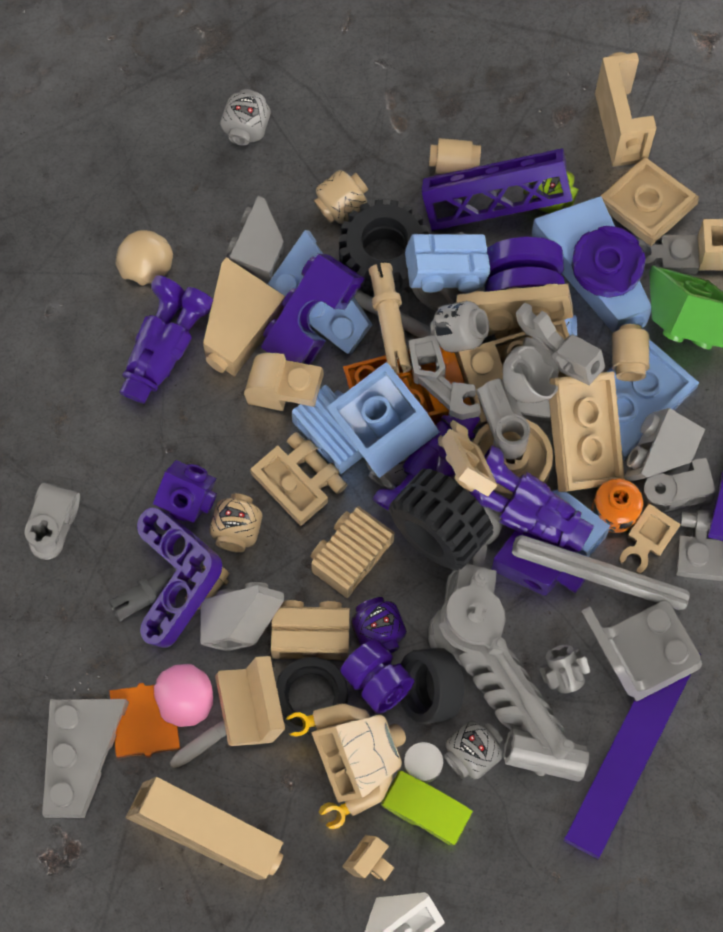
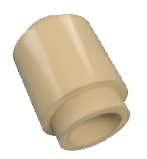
M439 138L438 145H431L429 166L436 167L435 174H446L480 166L481 146L473 145V141Z
M625 324L612 334V369L616 371V378L619 380L639 381L646 377V371L649 369V333L642 330L640 325Z

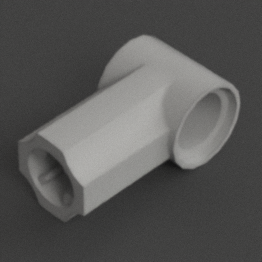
M498 378L489 381L478 388L476 394L494 437L493 444L502 450L504 458L516 459L526 451L530 435V425L522 417L516 399L506 391L503 380ZM515 432L521 439L514 442L508 441L503 437V434Z

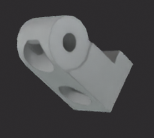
M706 457L692 460L688 472L672 476L664 473L650 476L646 480L642 491L644 507L646 508L648 504H651L665 513L712 503L716 490Z

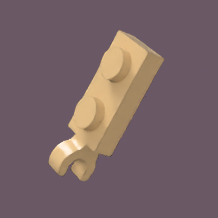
M452 420L450 423L452 430L449 429L444 436L440 435L438 444L444 448L447 454L445 458L454 469L456 474L454 478L464 489L470 492L476 489L489 496L498 484L478 445L470 441L468 429Z

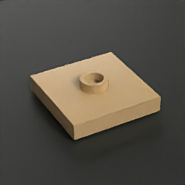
M646 157L640 160L601 195L610 216L649 246H652L698 204L699 200L698 195Z

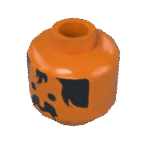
M621 478L611 479L603 483L596 491L591 510L610 525L609 532L622 533L631 529L638 521L643 508L642 494L638 487L628 480Z

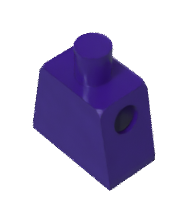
M514 531L493 560L491 570H495L497 574L544 596L549 594L557 582L576 594L586 580L514 556L512 554V546L515 538L520 535L559 547L558 544L547 542L527 532L524 534ZM566 544L562 547L563 549L575 553L578 552L575 549L567 546Z

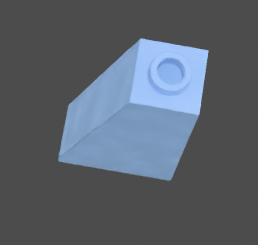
M601 196L534 219L532 237L552 240L562 246L564 255V271L562 274L612 332L619 330V327L625 324H637L643 328L648 323L651 314V304L640 281L634 289L626 294L607 298L596 296L585 290L574 277L571 262L574 247L581 236L588 231L598 230V227H615Z

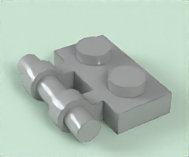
M697 509L696 513L681 512L680 526L694 528L693 537L680 536L678 539L675 576L723 581V541L707 539V529L709 530L712 519L709 511Z

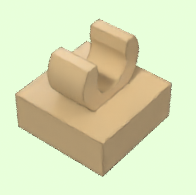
M370 835L363 837L342 866L355 877L366 878L370 873L379 880L381 878L384 881L394 869L390 863L381 857L389 846L377 836Z

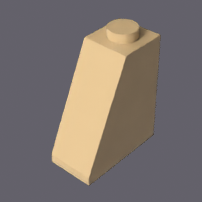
M225 258L221 264L203 346L206 361L212 368L221 373L227 371L235 377L264 340L263 334L269 323L279 318L285 308L282 306L285 296L228 258Z

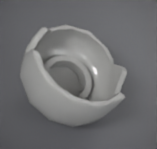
M520 346L514 348L508 354L503 365V383L506 391L521 403H539L551 399L558 391V386L550 383V377L555 371L554 367L544 362L541 353L533 346Z

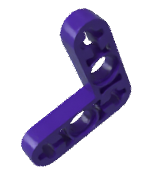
M149 508L138 519V534L177 570L144 617L140 632L146 643L160 648H167L172 646L219 579L222 572V561L211 548L168 512L158 508ZM155 522L159 527L167 531L164 535L156 532V528L153 526ZM184 537L185 548L181 554L175 556L173 551L174 544L178 538ZM202 561H204L203 564L206 567L203 573L200 567ZM192 578L191 581L195 582L196 585L189 583L188 580ZM185 588L187 590V600L182 607L177 608L175 603L176 595ZM167 611L175 614V616L171 618L172 615L167 614ZM161 623L160 627L163 630V632L159 636L160 631L157 629V627Z

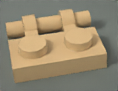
M295 432L287 440V443L294 449L292 453L287 455L279 446H276L250 469V473L287 513L302 526L328 503V497L321 490L323 487L329 485L336 494H340L348 484L339 476V470L333 463L328 464L316 452L318 448L311 440L306 441L298 432ZM306 462L317 474L310 479L300 469V464Z

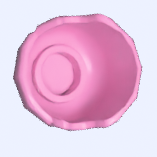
M192 664L174 665L161 672L156 679L154 697L161 717L166 722L179 727L194 726L208 717L213 706V688L209 677L204 671Z

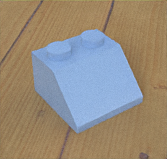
M387 362L326 407L379 478L440 433L428 413Z

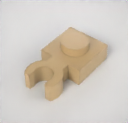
M648 504L628 534V537L634 540L636 544L623 550L619 557V563L623 564L628 556L636 555L640 559V566L635 573L642 574L648 566V553L652 552L660 557L681 524L651 504Z

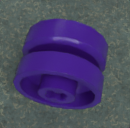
M517 237L496 242L487 248L486 253L489 258L490 274L484 284L485 292L506 290L514 287L530 288L546 284H565L564 277L561 276L564 271L563 249L555 241L539 237Z

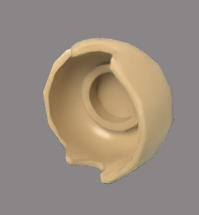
M139 230L126 236L120 244L115 264L123 279H130L144 286L150 284L156 275L165 276L170 271L173 252L168 241L161 235L153 231Z

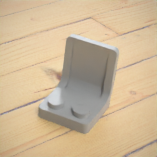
M667 601L659 602L609 628L601 627L590 606L581 610L626 693L629 696H633L636 702L702 667L699 652L673 607Z

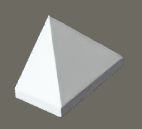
M426 892L377 897L365 932H434L445 922Z

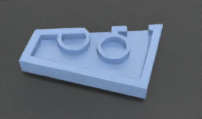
M305 230L267 284L284 296L292 288L298 287L304 277L301 275V272L306 262L311 257H316L318 253L323 254L315 243L316 240L310 231ZM354 296L345 310L333 309L326 303L319 302L311 310L309 318L310 325L347 354L354 352L373 325Z

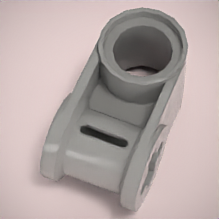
M44 482L41 483L24 531L30 550L35 557L49 560L60 554L70 526L75 520L79 509V492Z

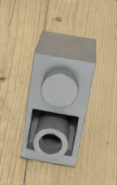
M258 196L253 208L249 206L246 208L241 220V227L243 229L239 238H232L226 256L268 284L284 260V240L265 198Z
M670 408L649 414L642 423L641 433L643 434L640 441L627 458V466L629 467L624 478L628 481L643 479L692 462L705 429Z
M263 582L245 584V589L241 590L225 589L217 591L216 596L204 599L201 604L200 644L226 652L255 645L283 603L284 593L269 589L268 584Z

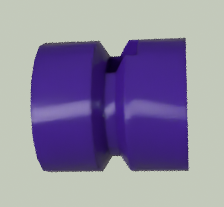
M373 639L361 645L346 659L342 665L341 674L355 690L363 689L362 698L375 713L381 714L394 707L408 694L414 684V678L400 663L393 665L392 654L379 640Z

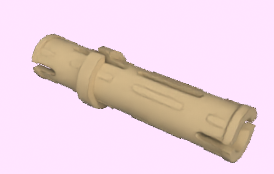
M380 263L383 274L381 278L377 264L369 268L374 291L372 305L373 309L378 311L387 363L396 374H400L397 362L399 359L403 373H406L412 369V365L409 359L399 306L402 304L401 296L395 290L392 265Z

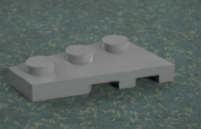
M127 699L50 700L42 812L45 818H85L102 774L100 771L108 750L112 749L117 736L115 732L122 715H125L129 705Z

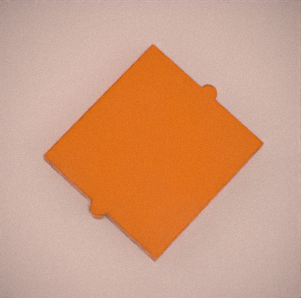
M139 683L137 687L109 690L110 699H127L129 702L126 713L122 715L115 732L117 735L115 738L116 758L144 754L147 758H150L153 753L180 750L178 726L166 722L161 717L154 697V685L145 686L144 683Z

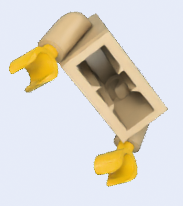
M337 704L313 710V715L309 716L297 712L286 718V720L298 717L303 721L302 730L289 733L291 736H302L310 727L316 726L318 729L311 733L337 801H345L340 806L328 802L320 807V815L327 814L331 810H337L336 819L326 824L328 828H340L345 821L346 815L351 813L352 816H355L383 800L393 780L392 774L400 769L402 764L397 747L405 743L406 735L400 725L393 723L388 726L384 716L370 717L365 709L348 704Z

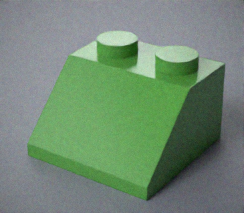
M652 265L649 271L652 320L664 329L662 334L676 342H683L684 338L689 339L697 346L709 350L712 346L723 348V291L709 280Z

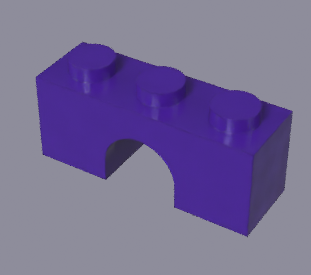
M318 253L316 257L313 256L306 262L301 272V275L304 277L298 287L292 288L285 296L282 306L285 308L279 318L272 320L265 329L263 337L266 339L260 348L268 353L284 354L287 361L308 365L313 363L326 340L312 330L309 321L311 310L319 302H324L333 309L345 310L364 280L359 274L328 254Z

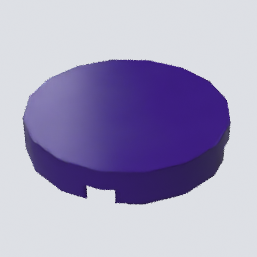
M603 226L598 227V230L588 231L581 236L574 247L571 266L574 277L582 288L596 296L611 298L622 296L636 287L642 278L646 258L644 250L642 252L639 241L634 235L622 228Z

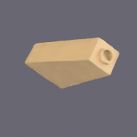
M158 777L142 783L125 817L134 823L256 880L266 879L268 874L273 876L283 858V854L279 852L283 844L282 841Z

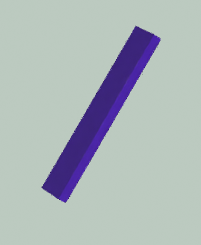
M691 674L637 702L634 700L563 840L564 842L596 859L600 858Z

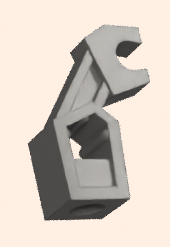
M524 303L516 311L519 326L526 335L532 336L551 353L552 359L562 373L590 385L605 368L601 349L573 334L563 339L556 332V328L547 313L541 311L536 316L532 312V306Z
M435 335L408 340V351L414 383L425 387L449 410V415L464 420L481 416L479 403L466 405L463 402L467 397L476 396L475 385L456 382L451 384L445 379L446 367ZM434 362L436 364V372L421 370L420 365Z

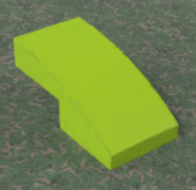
M398 771L380 804L409 824L418 825L448 845L456 844L473 812L455 799L403 771Z

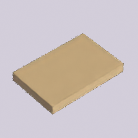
M614 372L600 373L590 385L570 376L550 378V383L558 386L556 394L549 399L558 492L600 487L611 479L621 478L625 480Z

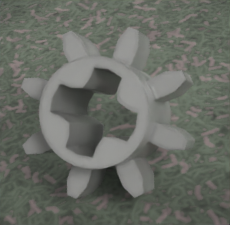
M561 645L549 650L545 655L547 664L539 667L544 683H548L551 690L556 688L560 693H571L580 689L585 681L583 674L591 672L586 655H581L580 649L573 650V647L570 645Z

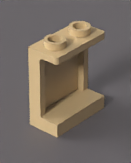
M617 52L604 57L595 90L613 167L635 164L644 157L648 159L657 129L654 115L632 119L626 94L631 93L639 62L637 53L626 54L624 52Z

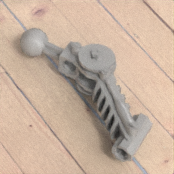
M484 508L493 525L492 530L494 533L462 570H453L448 576L445 603L429 623L427 629L428 642L431 648H444L454 655L459 665H463L465 670L474 677L473 682L484 693L487 703L496 710L495 715L499 721L511 730L508 733L503 750V758L506 765L534 771L538 776L548 774L579 782L584 778L589 763L587 746L575 744L573 741L566 739L562 733L565 730L564 727L553 716L552 709L541 699L542 694L530 682V676L525 669L519 666L520 661L507 648L506 641L501 638L505 624V610L500 600L494 595L497 571L484 567L487 545L493 543L499 537L502 524L499 522V512Z

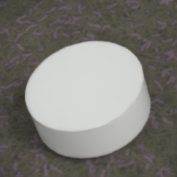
M420 742L408 749L404 758V769L407 774L425 783L434 781L440 775L443 767V757L436 746L427 742Z

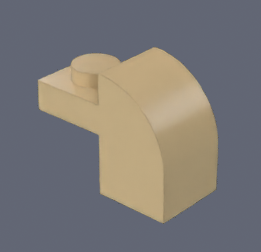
M262 353L255 356L244 396L249 405L279 411L284 410L286 401L315 407L324 372L322 367L287 361L284 354Z

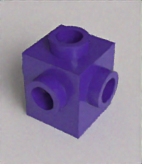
M175 460L165 471L153 504L169 511V514L178 520L194 523L203 512L207 514L210 512L217 493L212 491L217 478L208 475V472L198 465H186Z

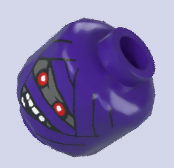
M376 597L359 604L355 608L357 613L351 619V626L359 645L361 646L370 640L377 639L391 654L399 650L398 643L406 636L407 629L396 604L392 601H384L383 597Z

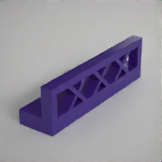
M563 148L423 178L421 191L432 231L572 201ZM559 176L563 192L548 195L538 188L544 179ZM518 185L528 191L524 199L519 202L513 203L503 197L507 188ZM483 193L493 199L488 208L477 210L467 203L474 194ZM447 200L458 207L452 216L437 219L433 203Z

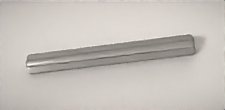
M524 535L517 536L514 540L512 554L516 557L655 603L667 601L676 610L685 609L688 604L690 594L686 589Z

